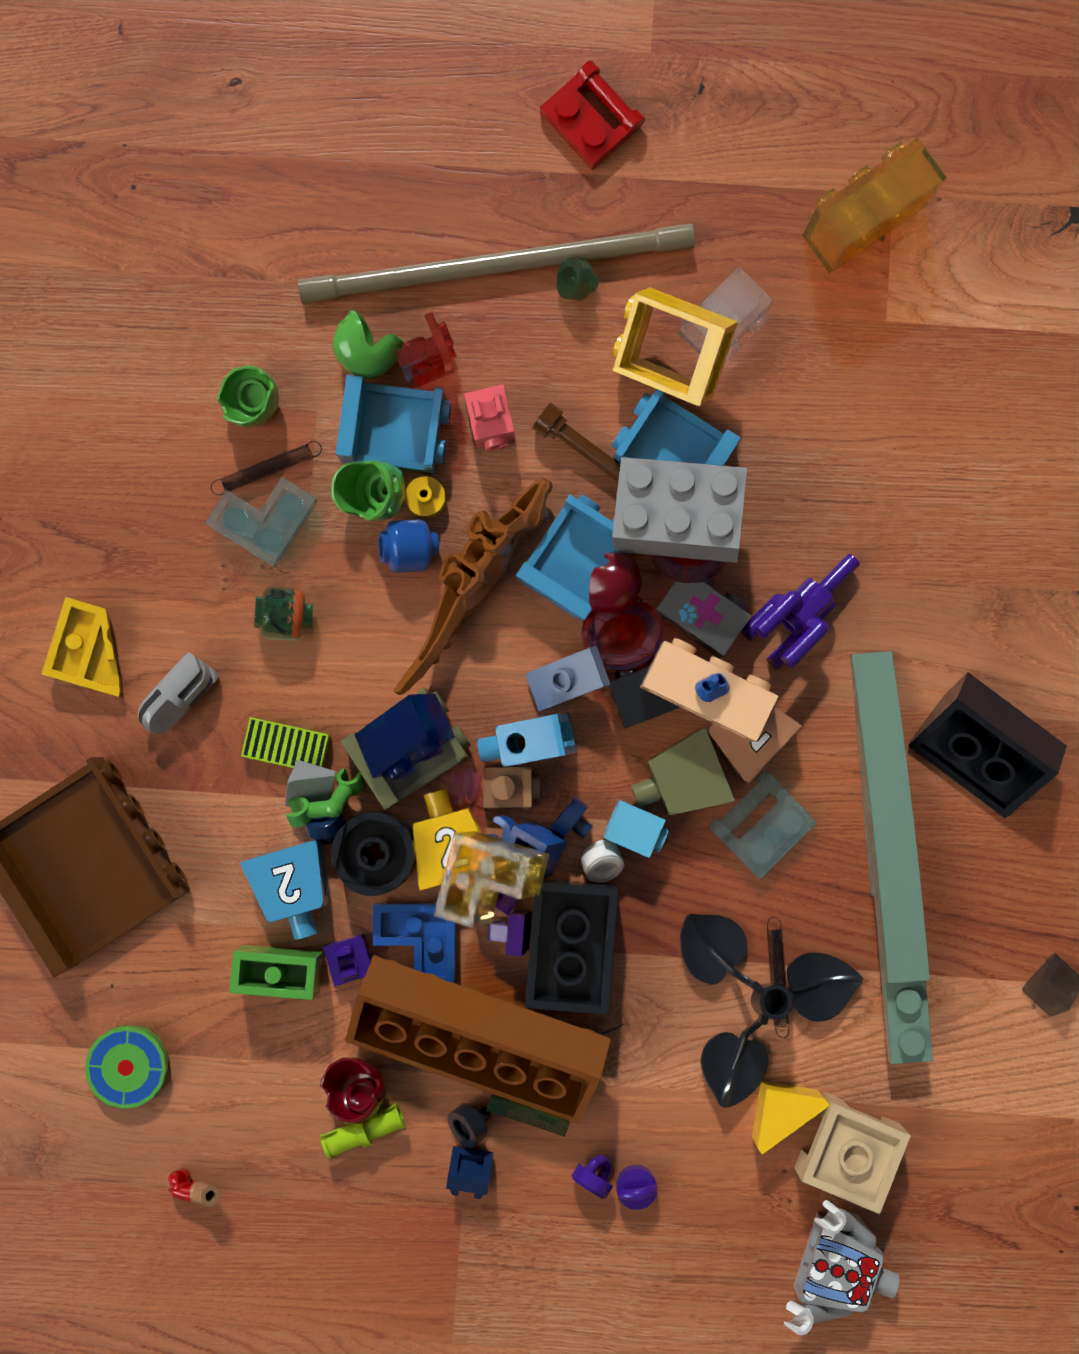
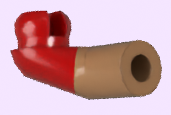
M179 1169L169 1174L167 1180L170 1188L168 1191L173 1198L206 1207H213L218 1203L220 1191L216 1186L199 1180H191L190 1172L187 1169Z

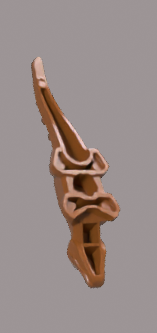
M546 478L537 479L511 504V508L496 521L490 518L489 514L484 510L479 511L473 516L467 529L469 540L460 554H451L443 562L438 578L445 584L430 633L413 664L395 687L394 692L397 695H403L424 677L432 665L439 662V656L442 651L451 647L450 639L452 636L461 631V623L464 619L473 614L475 606L487 598L488 592L506 574L514 550L521 544V540L546 522L548 517L546 500L553 488L551 481Z

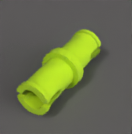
M396 1102L392 1106L380 1110L374 1117L363 1124H346L330 1132L322 1133L320 1135L322 1148L326 1157L331 1160L335 1156L361 1145L363 1148L373 1145V1140L399 1129H405V1118L399 1104Z

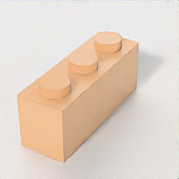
M674 638L672 643L663 641L640 688L750 742H757L778 698V695L769 691L772 685L753 675H749L747 680L733 674L734 666L719 658L711 656L708 662L694 655L696 648L682 640ZM714 673H721L730 685L729 692L712 702L703 701L696 693V683Z

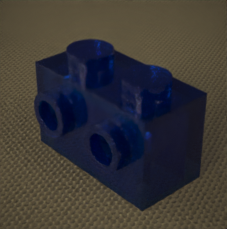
M436 694L408 695L354 734L372 777L391 776L392 780H399L409 776L415 771L414 765L420 761H427L440 755L443 752L441 747L455 738Z

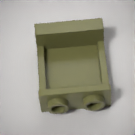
M422 688L416 695L359 732H353L341 740L344 748L384 810L391 808L469 757L465 749L471 746L459 725L451 728L443 716L449 710L437 691L429 694L427 689Z

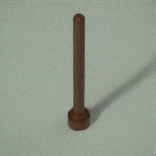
M550 402L538 417L532 429L544 438L550 436L552 439L558 437L618 482L620 463L567 425L568 420L562 416L564 412Z

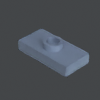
M597 646L587 648L525 673L538 711L548 709L610 685Z

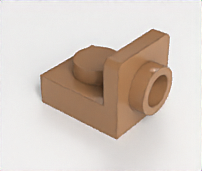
M483 767V808L532 809V800H540V775H532V767Z

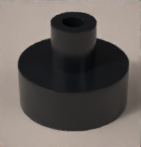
M462 1103L448 1114V1124L453 1135L462 1145L467 1148H474L487 1137L488 1131L485 1122L491 1118V1114L484 1105H480L475 1109L467 1103Z

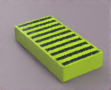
M250 717L241 757L294 768L297 760L323 767L330 734Z

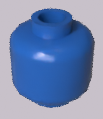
M424 520L390 521L385 531H380L378 535L380 561L382 564L387 563L389 569L396 573L425 571L429 568L432 557L439 555L438 535L436 532H430Z

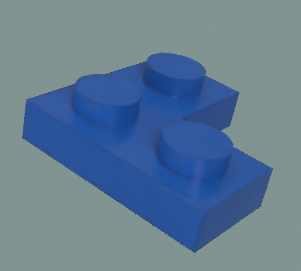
M374 903L373 946H414L415 970L434 974L440 979L456 984V903Z

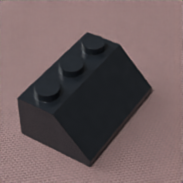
M969 672L942 697L908 744L910 748L1005 819L1058 775L1067 745Z

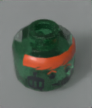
M267 587L263 591L262 596H256L254 628H260V633L264 638L296 641L301 638L304 627H312L313 604L305 603V595L300 589Z

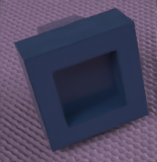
M453 1146L446 1189H450L451 1194L458 1196L459 1191L474 1193L475 1199H481L483 1195H487L493 1152Z

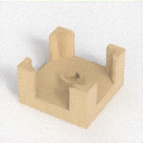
M824 1092L823 1097L830 1106L819 1113L822 1121L808 1155L806 1151H800L794 1169L802 1182L880 1214L911 1135L898 1122L881 1116L880 1120L850 1108L844 1100Z

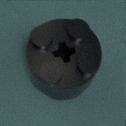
M380 810L369 811L347 821L335 835L331 848V861L342 882L350 890L366 896H379L399 887L408 879L416 866L413 828L400 816ZM377 842L380 844V850L385 852V857H381L375 863L372 861V854L367 853L366 848L375 845Z

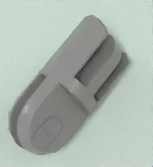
M190 652L186 653L142 701L138 708L139 722L151 733L159 734L168 731L216 682L218 678L217 671Z

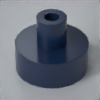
M575 796L550 828L562 838L572 829L584 839L593 828V825L582 817L588 806Z
M342 812L338 817L313 818L304 827L310 838L322 840L324 844H332L335 835L346 823Z

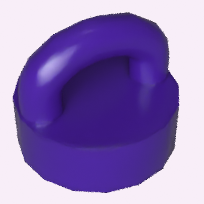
M605 1155L593 1157L586 1167L578 1163L571 1175L575 1182L601 1199H606L613 1188V1185L606 1181L611 1173L612 1163ZM602 1165V1168L597 1175L595 1172L598 1169V1167Z
M631 1165L619 1173L616 1180V1192L619 1200L625 1207L632 1210H641L654 1202L657 1195V1184L654 1175L648 1168L641 1165Z

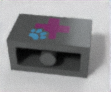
M684 569L680 575H685L684 579L677 578L653 613L717 658H721L751 618V615L744 611L747 605L731 593L727 592L723 596L711 588L714 582L708 576L701 579L686 580L687 575L692 573Z

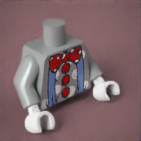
M825 1200L822 1204L829 1210L827 1215L816 1213L793 1284L799 1301L804 1304L799 1305L794 1301H789L786 1305V1309L795 1315L791 1321L784 1322V1326L801 1336L806 1335L814 1324L851 1316L854 1311L866 1312L873 1292L893 1299L899 1287V1274L881 1268L884 1255L877 1246L876 1235L856 1212L837 1208L828 1200Z

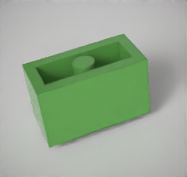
M242 945L233 951L229 993L313 1000L320 993L324 952Z

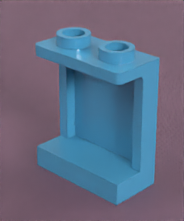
M346 375L335 455L340 462L344 463L378 460L392 464L399 470L435 474L436 464L444 463L446 440H441L440 435L442 424L449 425L451 401L445 400L444 389L435 387L433 392L366 383L362 376Z
M656 389L652 396L647 392L643 395L633 412L638 416L631 429L623 426L612 444V447L616 449L614 459L621 463V457L723 466L741 437L728 429L725 433L720 432L665 397V392Z
M569 494L562 510L527 563L524 562L516 574V578L534 592L584 623L592 611L589 604L591 573L595 567L604 566L609 563V560L604 558V554L614 552L612 541L614 518L611 521L598 513L601 507L588 497L580 495L577 499Z

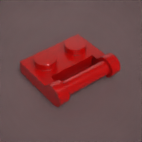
M592 60L586 62L571 80L540 106V114L587 166L594 170L643 125L645 117L637 109L632 110L599 75L600 69ZM589 87L619 119L621 124L615 130L581 94L584 89Z

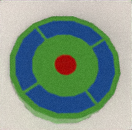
M138 1025L116 1026L98 1037L89 1049L85 1063L87 1083L94 1095L109 1106L121 1109L139 1107L154 1098L166 1083L169 1062L168 1051L160 1037L148 1028Z

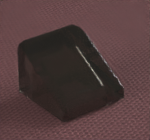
M1055 953L1032 975L1022 990L1046 1014L1055 1016L1070 1010L1079 994V975Z

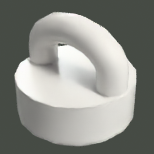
M599 840L585 848L580 857L586 878L597 883L612 880L620 874L624 867V861L617 845L609 840Z

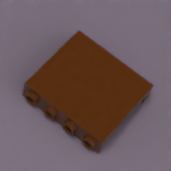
M103 757L89 758L86 760L88 765L0 821V893L53 977L69 971L189 892L184 885L187 883L184 872L177 863H170L162 851L165 848L163 839L154 828L148 829L141 818L144 812L140 803L132 794L127 795L119 783L122 780L119 770L110 760L105 761Z

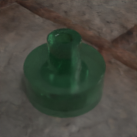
M568 258L562 263L557 274V290L564 299L582 301L589 295L590 291H595L599 284V279L594 275L591 264L585 260Z

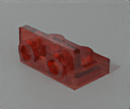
M432 312L425 314L431 337L427 339L424 337L413 338L402 345V349L395 351L406 382L411 389L418 388L454 373L451 359L456 358L457 355L453 347V340L445 321L437 324Z

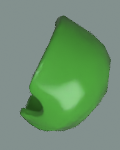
M246 365L234 368L223 378L219 394L217 395V401L223 410V418L226 421L248 428L263 425L274 416L279 403V393L272 376L266 370L257 366Z

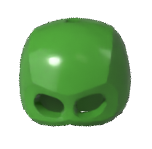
M354 310L349 311L347 316L339 322L332 341L333 353L338 363L350 374L362 376L366 379L375 378L387 372L400 359L406 347V343L400 337L393 334L385 335L374 345L372 333L367 322L361 314Z
M378 460L343 464L332 479V499L341 511L358 515L365 520L382 521L398 515L404 501L405 481L403 472L392 464Z

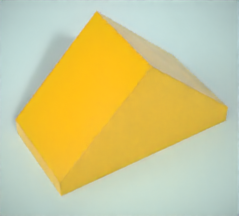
M762 1080L759 1088L752 1139L763 1155L830 1105L817 1089Z

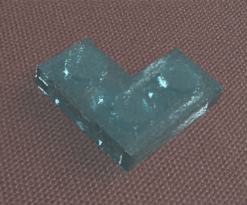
M281 477L261 510L226 490L205 524L276 568L318 500Z

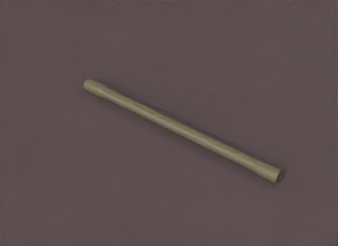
M689 223L661 227L647 232L339 276L325 275L298 279V290L301 303L303 304L336 299L345 295L653 251L667 252L695 248V233L693 224Z

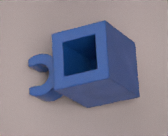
M508 816L494 817L493 821L503 828V836L500 838L495 834L486 835L484 840L494 848L504 847L497 862L529 882L551 877L568 841L535 821L516 825L514 820Z

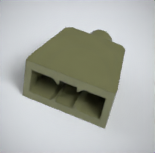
M706 728L694 731L647 760L646 763L652 777L631 785L639 808L661 800L668 815L735 801Z

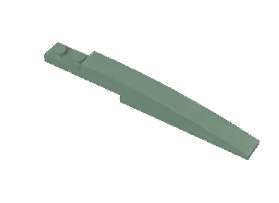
M892 651L851 654L870 894L874 896L888 1061L891 1064L933 1061L926 986V981H930L913 808Z

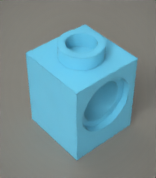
M618 799L604 831L603 838L650 858L653 850L660 852L669 830L663 828L665 819Z

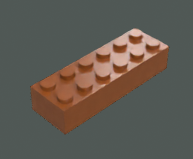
M373 955L357 994L345 1042L580 1124L601 1080L611 1038L597 1034L593 1030L560 1021L551 1015H543L520 1007L511 1001H503L480 993L474 988L463 987L440 979L434 974L423 973L403 966L397 961L386 960Z

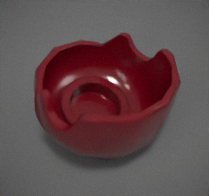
M624 552L606 553L604 558L608 559L609 563L604 566L595 567L591 573L589 604L593 612L622 613L634 605L639 595L642 584L640 571L635 559Z
M342 1057L328 1066L320 1082V1087L324 1089L327 1095L326 1109L343 1123L363 1124L379 1112L385 1096V1084L380 1071L368 1061L359 1058Z

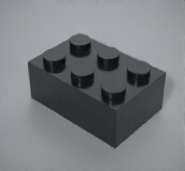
M545 878L535 881L525 1008L609 1015L618 887L616 884Z

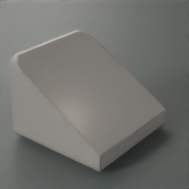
M297 760L288 779L285 806L290 807L288 800L294 797H304L308 802L329 800L334 791L336 771Z

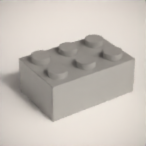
M621 457L612 532L614 552L737 563L747 468Z

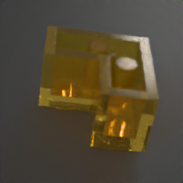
M476 831L454 833L434 916L470 928L492 923L499 892L518 899L540 894L549 854Z

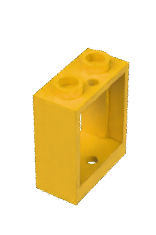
M651 287L632 295L624 311V318L627 319L624 333L617 338L613 348V357H616L612 371L699 407L711 400L714 396L738 321ZM653 308L708 328L692 379L639 358Z

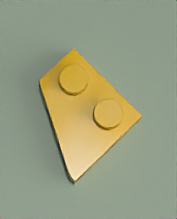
M65 597L41 674L120 697L122 688L108 609Z

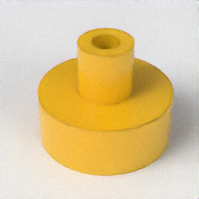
M424 476L416 478L408 485L405 492V500L408 508L414 515L429 519L442 512L446 504V494L439 481L432 477ZM423 494H428L427 497H422Z

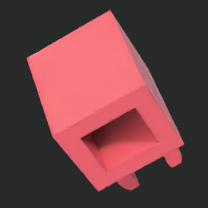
M504 385L464 393L476 448L485 447V451H496L508 447V441L515 440V432Z

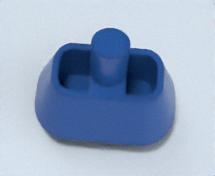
M714 673L698 681L695 685V690L703 701L712 702L727 694L730 690V685L721 673Z

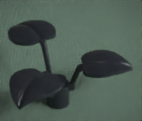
M689 914L685 917L682 924L680 950L688 971L697 980L710 985L721 982L727 972H729L730 975L753 990L751 1005L759 1015L757 1020L741 1032L740 1038L730 1032H721L709 1039L703 1047L700 1058L702 1074L716 1101L723 1108L734 1106L750 1096L760 1085L767 1072V1050L763 1044L747 1040L749 1035L762 1025H767L769 1018L782 1019L786 1017L793 1005L801 1016L811 1021L822 1022L832 1019L844 1009L852 994L863 982V977L844 961L827 954L812 952L801 954L788 965L786 973L792 987L786 989L781 985L770 983L760 985L759 982L752 980L733 967L741 963L747 953L745 933L736 922L720 915Z

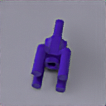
M847 554L819 584L812 578H807L796 590L789 591L785 596L775 594L746 623L741 633L750 641L757 635L766 638L781 623L791 634L767 658V661L777 670L784 663L788 667L794 668L828 633L829 626L823 619L836 607L832 593L860 565L859 561L853 555Z

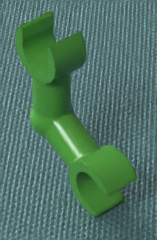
M345 767L341 769L336 775L338 787L329 800L308 802L304 797H294L288 800L292 812H296L286 814L290 826L302 827L307 825L313 818L340 816L350 796L359 794L365 788V780L360 771L353 780L349 781Z

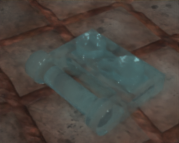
M766 770L757 778L759 783L721 821L716 819L708 827L758 879H761L817 823ZM771 794L778 802L738 840L732 832Z

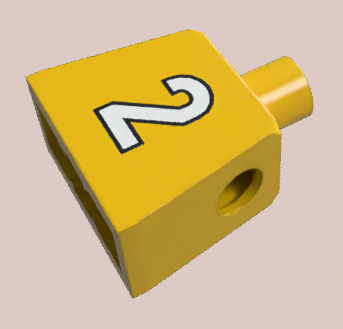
M447 789L425 794L424 799L430 818L413 823L419 889L424 890L495 870L497 867L496 861L484 840L485 837L471 808L468 807L453 812Z

